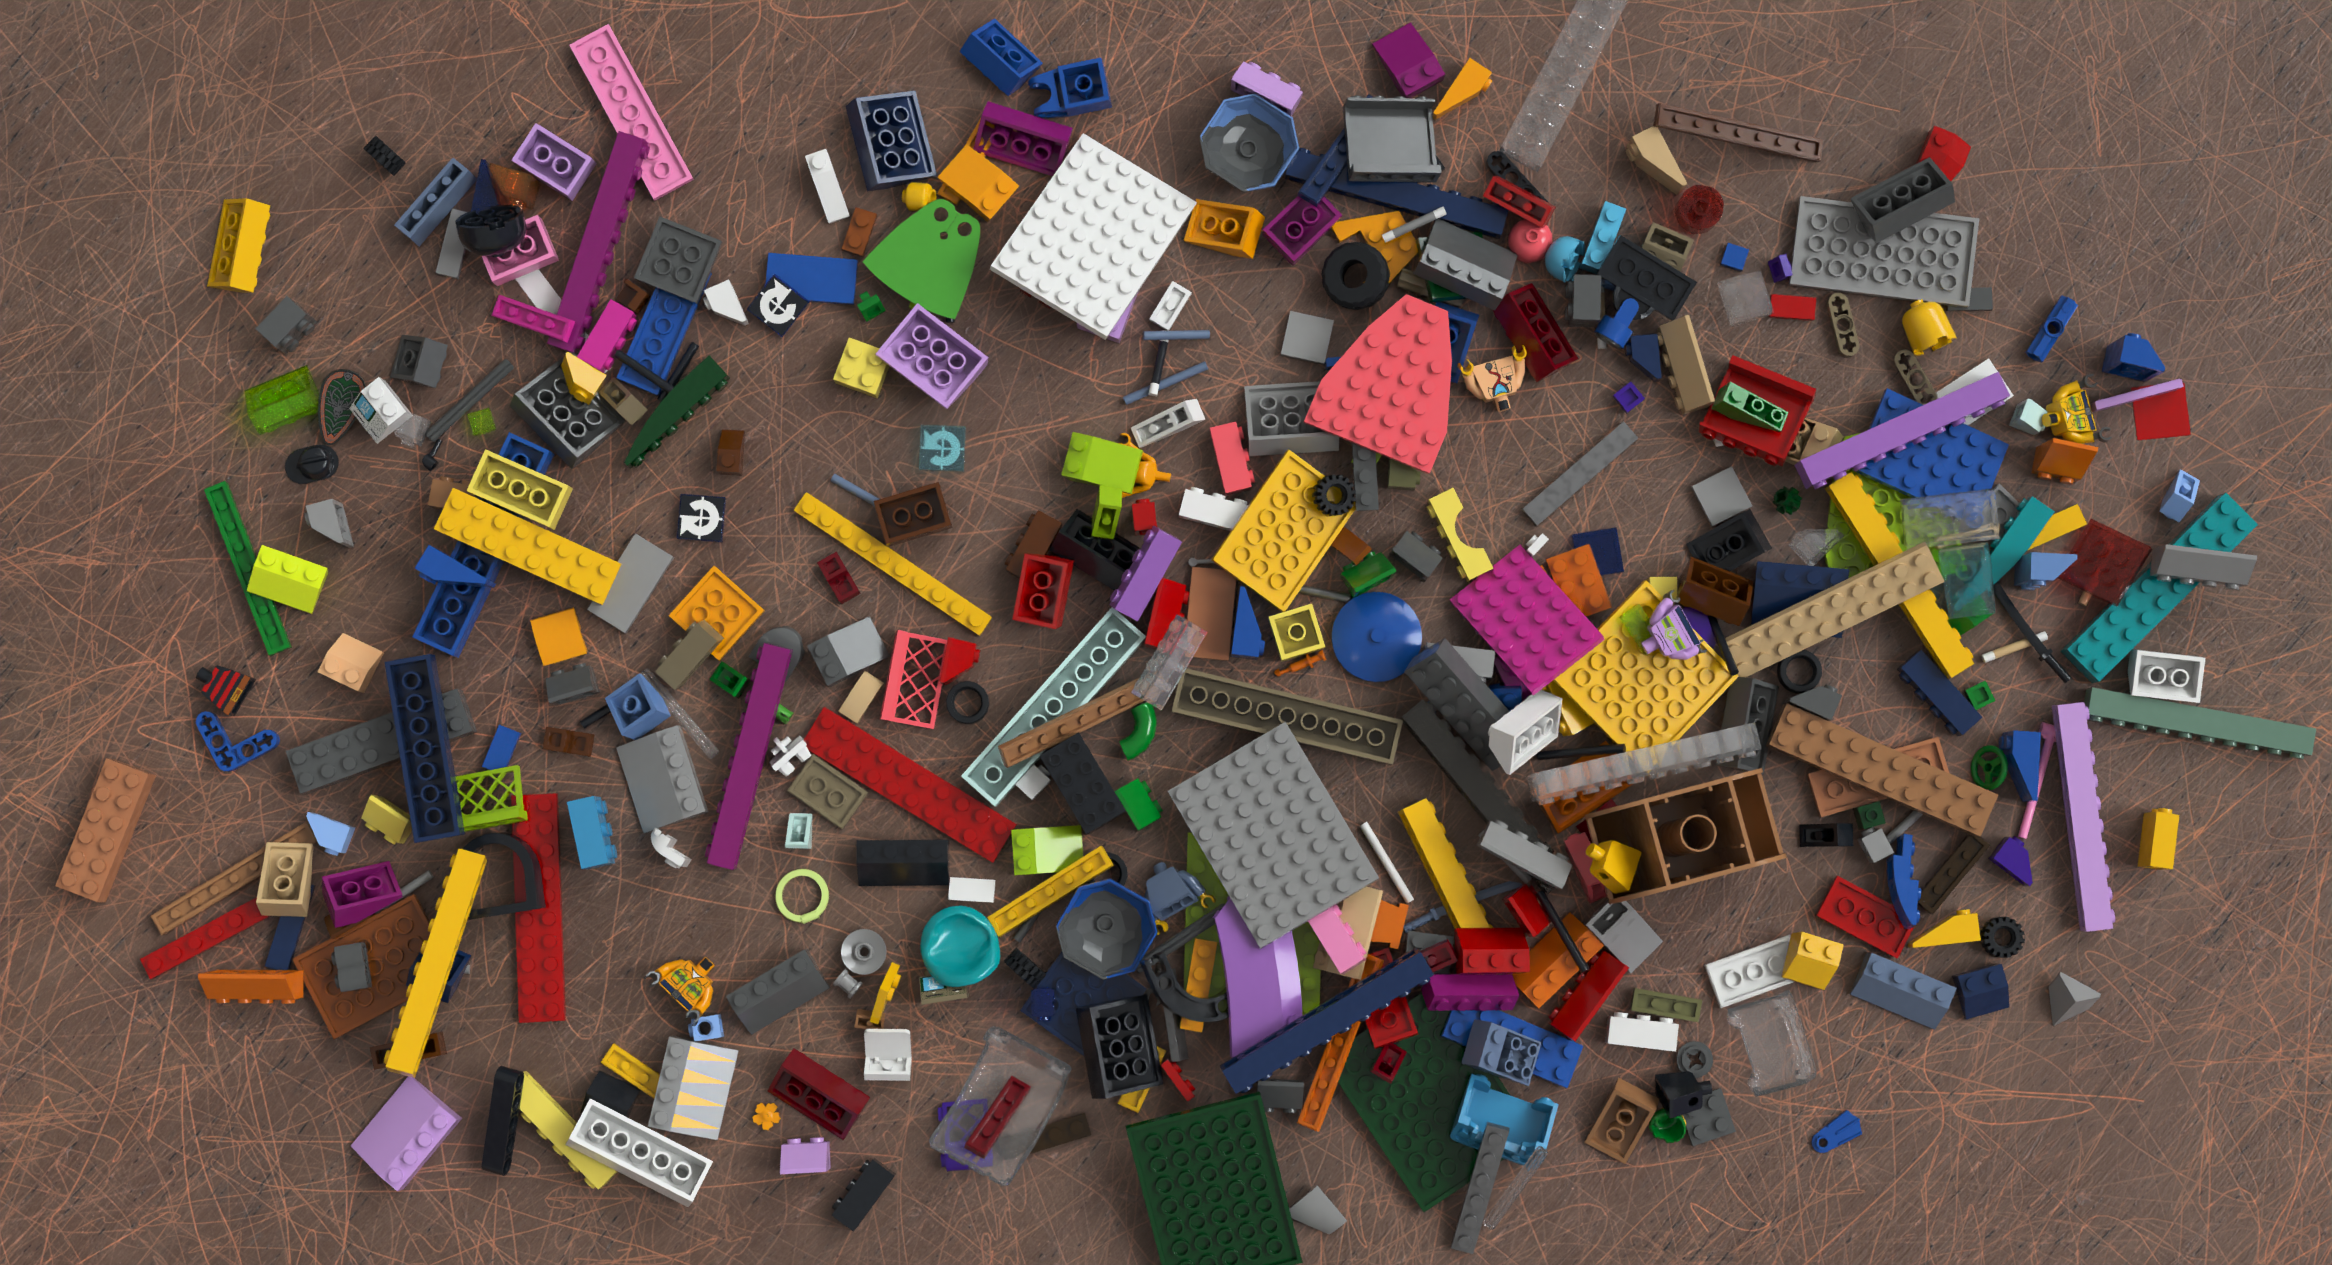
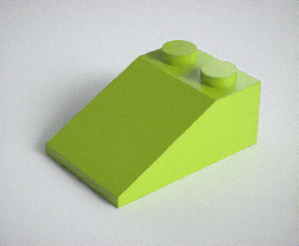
M1073 432L1061 475L1070 481L1097 487L1102 485L1122 488V492L1132 494L1143 450Z
M1081 825L1011 830L1014 875L1058 873L1083 857Z

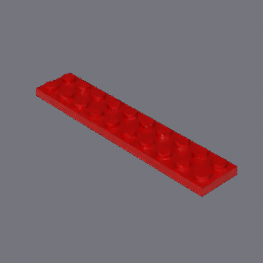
M826 707L822 709L804 738L807 744L806 747L812 753L992 863L995 862L1012 834L1011 830H1014L1017 826L1011 820Z
M558 793L523 795L524 811H527L528 821L512 823V835L524 840L533 849L538 858L546 907L515 913L519 1023L565 1021ZM511 795L512 806H517L515 795ZM513 851L515 903L526 901L525 873L519 856Z

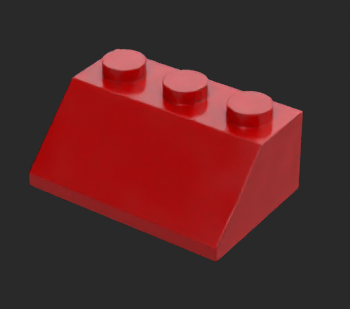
M1025 553L1012 620L1051 629L1061 627L1074 560L1050 555Z
M1166 578L1161 579L1155 596L1145 647L1170 653L1172 648L1177 649L1180 635H1176L1177 626L1182 627L1185 615L1181 613L1182 604L1187 605L1190 593L1186 591V585Z
M1455 928V953L1458 957L1456 974H1523L1530 972L1529 947L1522 928Z

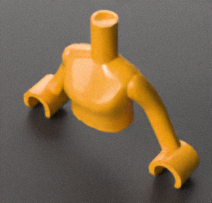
M1127 433L1120 434V436L1128 438V442L1122 445L1139 449L1131 443V438ZM1143 452L1141 459L1144 461H1140L1135 483L1140 484V486L1133 487L1132 494L1122 492V498L1150 490L1156 480L1170 482L1171 473L1157 471L1156 460Z

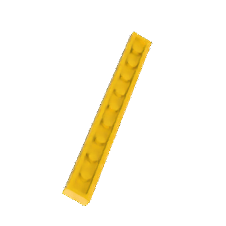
M806 492L795 507L794 511L977 635L981 636L991 621L992 617L809 493Z

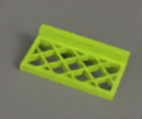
M515 765L456 776L458 793L464 797L460 803L461 810L468 800L476 806L471 814L465 815L461 811L465 832L528 821L527 811H524L520 766ZM514 772V781L508 787L501 780L507 773ZM490 776L495 781L487 791L480 784L485 777ZM469 780L474 785L465 794L459 788L464 781ZM499 784L507 789L500 800L492 795ZM477 788L486 793L479 803L471 799ZM510 793L516 796L517 806L508 807L504 804ZM491 797L497 804L492 810L487 811L482 806Z

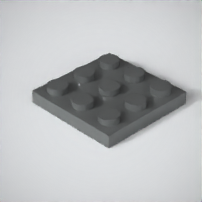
M659 216L634 279L698 304L723 242Z

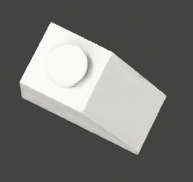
M729 280L704 290L706 297L703 300L708 310L712 309L716 315L739 324H749Z

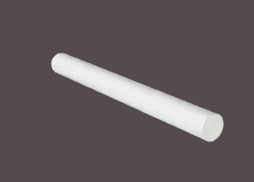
M1368 822L1360 825L1361 830L1406 904L1414 900Z

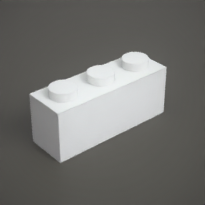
M1191 487L1190 490L1185 489L1179 512V518L1231 531L1248 507L1247 501L1235 498L1233 502L1225 500L1226 496L1213 493L1210 496L1203 494L1204 490Z
M1614 1012V1016H1608L1605 1043L1676 1052L1679 1024L1673 1023L1672 1018L1659 1017V1021H1651V1016L1637 1014V1018L1634 1019L1628 1018V1013Z

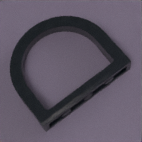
M497 832L479 836L463 847V850L477 853L484 846L493 843L511 848L519 856L523 864L526 887V901L474 909L470 911L468 920L546 907L540 864L533 849L524 840L509 833Z

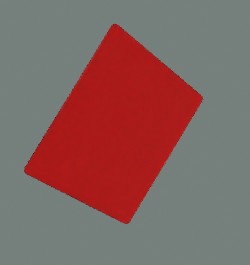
M2182 382L2184 387L2178 390L2133 402L2138 440L2187 436L2191 434L2184 382ZM2150 386L2132 387L2131 391L2139 390Z

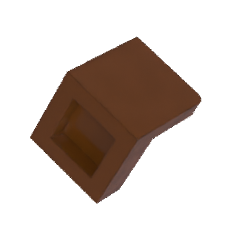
M625 279L624 283L626 285L616 300L639 315L651 296L628 279Z

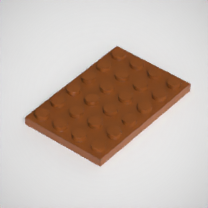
M416 894L375 914L335 939L330 938L292 959L297 969L303 970V981L333 1039L347 1034L408 1001V997H406L408 986H406L409 969L420 953L424 940L428 941L430 932H428L430 921ZM365 942L372 988L341 992L340 988H337L335 984V975H338L337 966L333 965L331 958L334 947Z

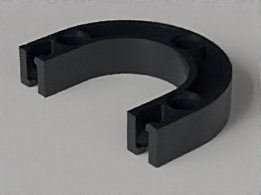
M1158 952L1152 955L1154 959L1157 958L1162 969L1161 973L1155 974L1150 966V963L1153 962L1151 958L1139 961L1154 995L1173 1014L1199 1022H1214L1229 1017L1226 987L1212 997L1197 998L1187 993L1179 985L1165 952ZM1165 977L1168 980V986L1162 990L1159 987V980ZM1221 1000H1225L1227 1003V1008L1224 1012H1220L1218 1009V1004Z

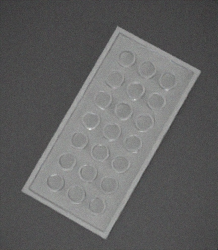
M1800 196L1791 261L1793 275L1789 278V286L1908 301L1923 299L1924 303L1932 301L1940 305L1968 308L1979 218L1933 213L1875 243L1864 229L1852 202Z

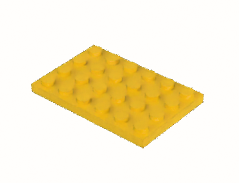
M1286 450L1211 559L1281 612L1287 610L1356 509L1355 502H1353V507L1342 515L1329 516L1328 514H1323V511H1319L1317 509L1318 505L1313 502L1315 497H1312V493L1315 492L1314 486L1325 476L1291 450ZM1332 486L1328 489L1326 494L1328 501L1332 504H1337L1341 501L1342 492L1338 487Z

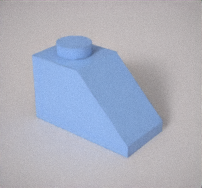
M2180 469L2162 499L2160 512L2167 518L2180 522L2194 505L2200 480Z
M307 812L306 817L318 844L325 847V852L338 856V853H346L355 827L314 812Z

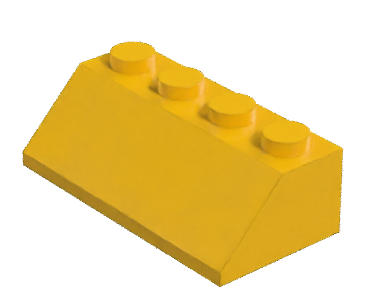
M247 198L224 199L207 284L208 287L241 293L254 292V288L257 285V271L262 260V245L266 240V225L270 219V205Z

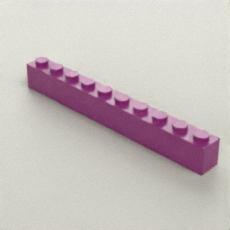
M618 131L557 315L573 320L575 324L568 343L549 336L547 344L578 355L579 350L585 344L584 334L586 329H589L591 326L592 310L599 303L600 296L598 293L600 287H603L606 282L607 274L605 272L607 266L611 265L614 253L612 251L614 245L618 244L621 231L619 230L621 224L625 223L628 210L626 209L628 203L633 200L635 195V189L633 188L636 180H639L642 175L641 165L643 159H646L649 154V143L643 138Z
M764 643L763 647L760 646L756 657L759 660L758 668H754L751 675V681L754 682L752 691L748 690L745 698V703L748 704L746 713L742 712L739 725L742 726L741 733L736 735L733 747L737 749L735 756L730 757L728 769L731 770L729 779L725 778L722 791L725 792L724 799L720 800L717 806L718 822L713 823L711 835L714 836L712 844H708L705 852V857H708V864L730 870L737 868L793 649L770 643Z

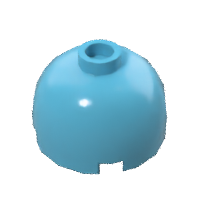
M1563 236L1554 240L1545 254V266L1549 274L1560 281H1570L1581 264L1578 262L1579 255L1584 256L1585 243L1569 236Z

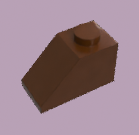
M722 430L717 454V472L720 475L742 476L745 431Z

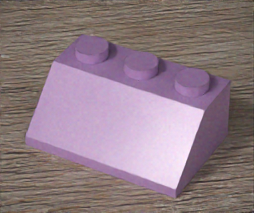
M1243 61L1231 79V90L1241 96L1256 93L1292 117L1303 95V92L1300 91L1301 88L1292 82L1287 84L1281 81V78L1275 73L1269 72L1267 74L1261 71V67L1253 62L1248 64Z

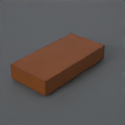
M1345 527L1342 528L1331 544L1334 549L1356 566L1372 550L1368 544Z

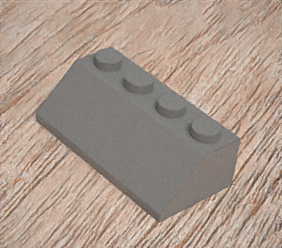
M2165 544L2154 548L2152 551L2150 576H2155L2158 581L2171 582V579H2179L2181 584L2193 585L2195 581L2203 582L2202 586L2216 587L2217 584L2225 585V589L2239 590V587L2248 585L2257 556Z
M1497 819L1495 823L1492 821L1488 822L1476 846L1556 889H1563L1572 868V864L1568 863V857L1558 852L1556 855L1548 852L1549 847L1538 841L1536 844L1527 840L1529 836L1518 830L1515 833L1507 830L1508 825Z

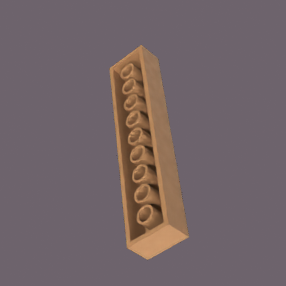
M1788 703L1783 704L1765 745L1974 837H1981L1998 797V794Z

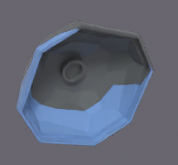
M1256 93L1224 99L1199 136L1206 169L1243 193L1275 187L1299 150L1293 117Z

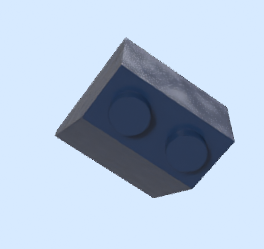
M457 950L441 1001L448 1003L463 977L471 955ZM421 951L409 969L406 986L414 983L416 976L413 975L416 963L421 962L423 956Z
M1995 963L1952 975L1965 1020L2009 1008L2008 983L2002 964Z

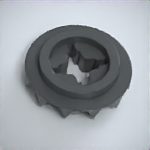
M1698 1041L1685 1043L1679 1049L1676 1057L1680 1071L1692 1072L1695 1078L1706 1075L1713 1065L1711 1050L1705 1044ZM1699 1052L1698 1060L1703 1065L1694 1063L1690 1066L1691 1060L1687 1054L1696 1055Z

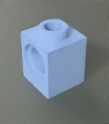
M721 1014L700 1017L696 1026H692L695 1021L693 1018L691 1019V1024H688L689 1035L694 1037V1042L724 1037ZM702 1022H708L711 1026V1031L707 1035L700 1031Z

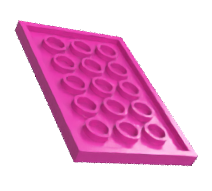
M1521 545L1494 564L1492 570L1480 575L1450 599L1451 604L1488 646L1495 651L1496 655L1533 696L1605 640L1598 629Z

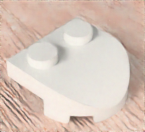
M654 828L651 833V842L655 850L666 857L664 862L674 868L688 867L692 859L673 848L677 839L668 834H661L662 831Z

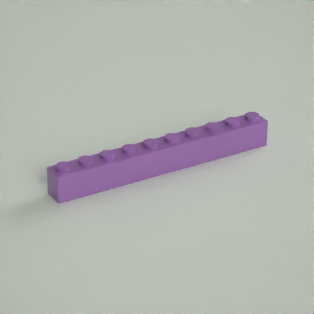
M1996 372L1804 458L1794 466L1805 488L1808 489L1813 486L1816 490L1827 484L1826 480L1832 477L1835 481L1847 475L1846 471L1852 468L1854 472L1867 466L1866 462L1872 459L1874 463L1881 461L1887 457L1886 453L1893 451L1894 454L1901 452L1907 448L1906 444L1913 442L1914 445L1926 440V435L1932 433L1933 436L1943 433L1946 431V426L1952 424L1953 427H1956L1966 422L1965 418L1970 415L1974 419L1986 413L1984 409L1990 406L1994 410L2004 405V400L2010 394L2000 373Z

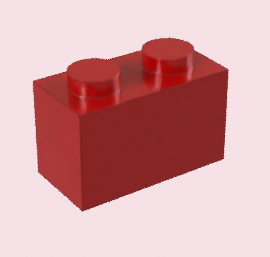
M1149 499L1136 500V504H1132L1135 536L1145 535L1153 526L1157 527L1155 503L1150 502Z

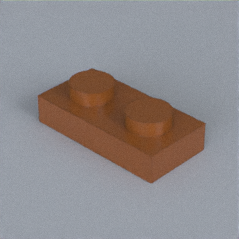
M855 207L841 248L842 251L864 257L877 219L876 213Z

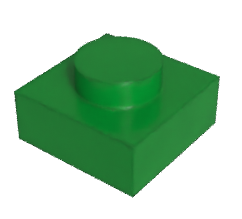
M1986 681L1964 690L1969 703L1976 710L1996 701Z

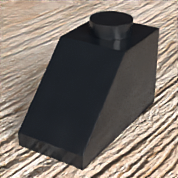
M1852 823L1799 824L1800 847L1854 846Z

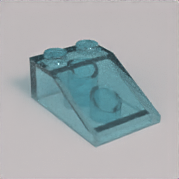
M1988 542L1942 548L1938 555L1942 577L1945 581L1943 585L1949 619L1995 613L1992 563Z

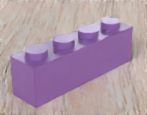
M1153 526L1152 529L1146 532L1143 539L1144 543L1141 549L1135 552L1130 569L1123 573L1121 585L1118 589L1114 590L1110 597V606L1136 621L1141 617L1182 543L1178 538L1156 526Z

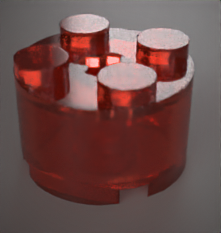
M1694 185L1682 194L1676 204L1675 216L1677 222L1690 234L1706 233L1720 220L1724 202L1716 189L1710 186ZM1696 207H1697V208L1702 207V208H1703V211H1702V212H1700V211L1697 212V211H1696Z

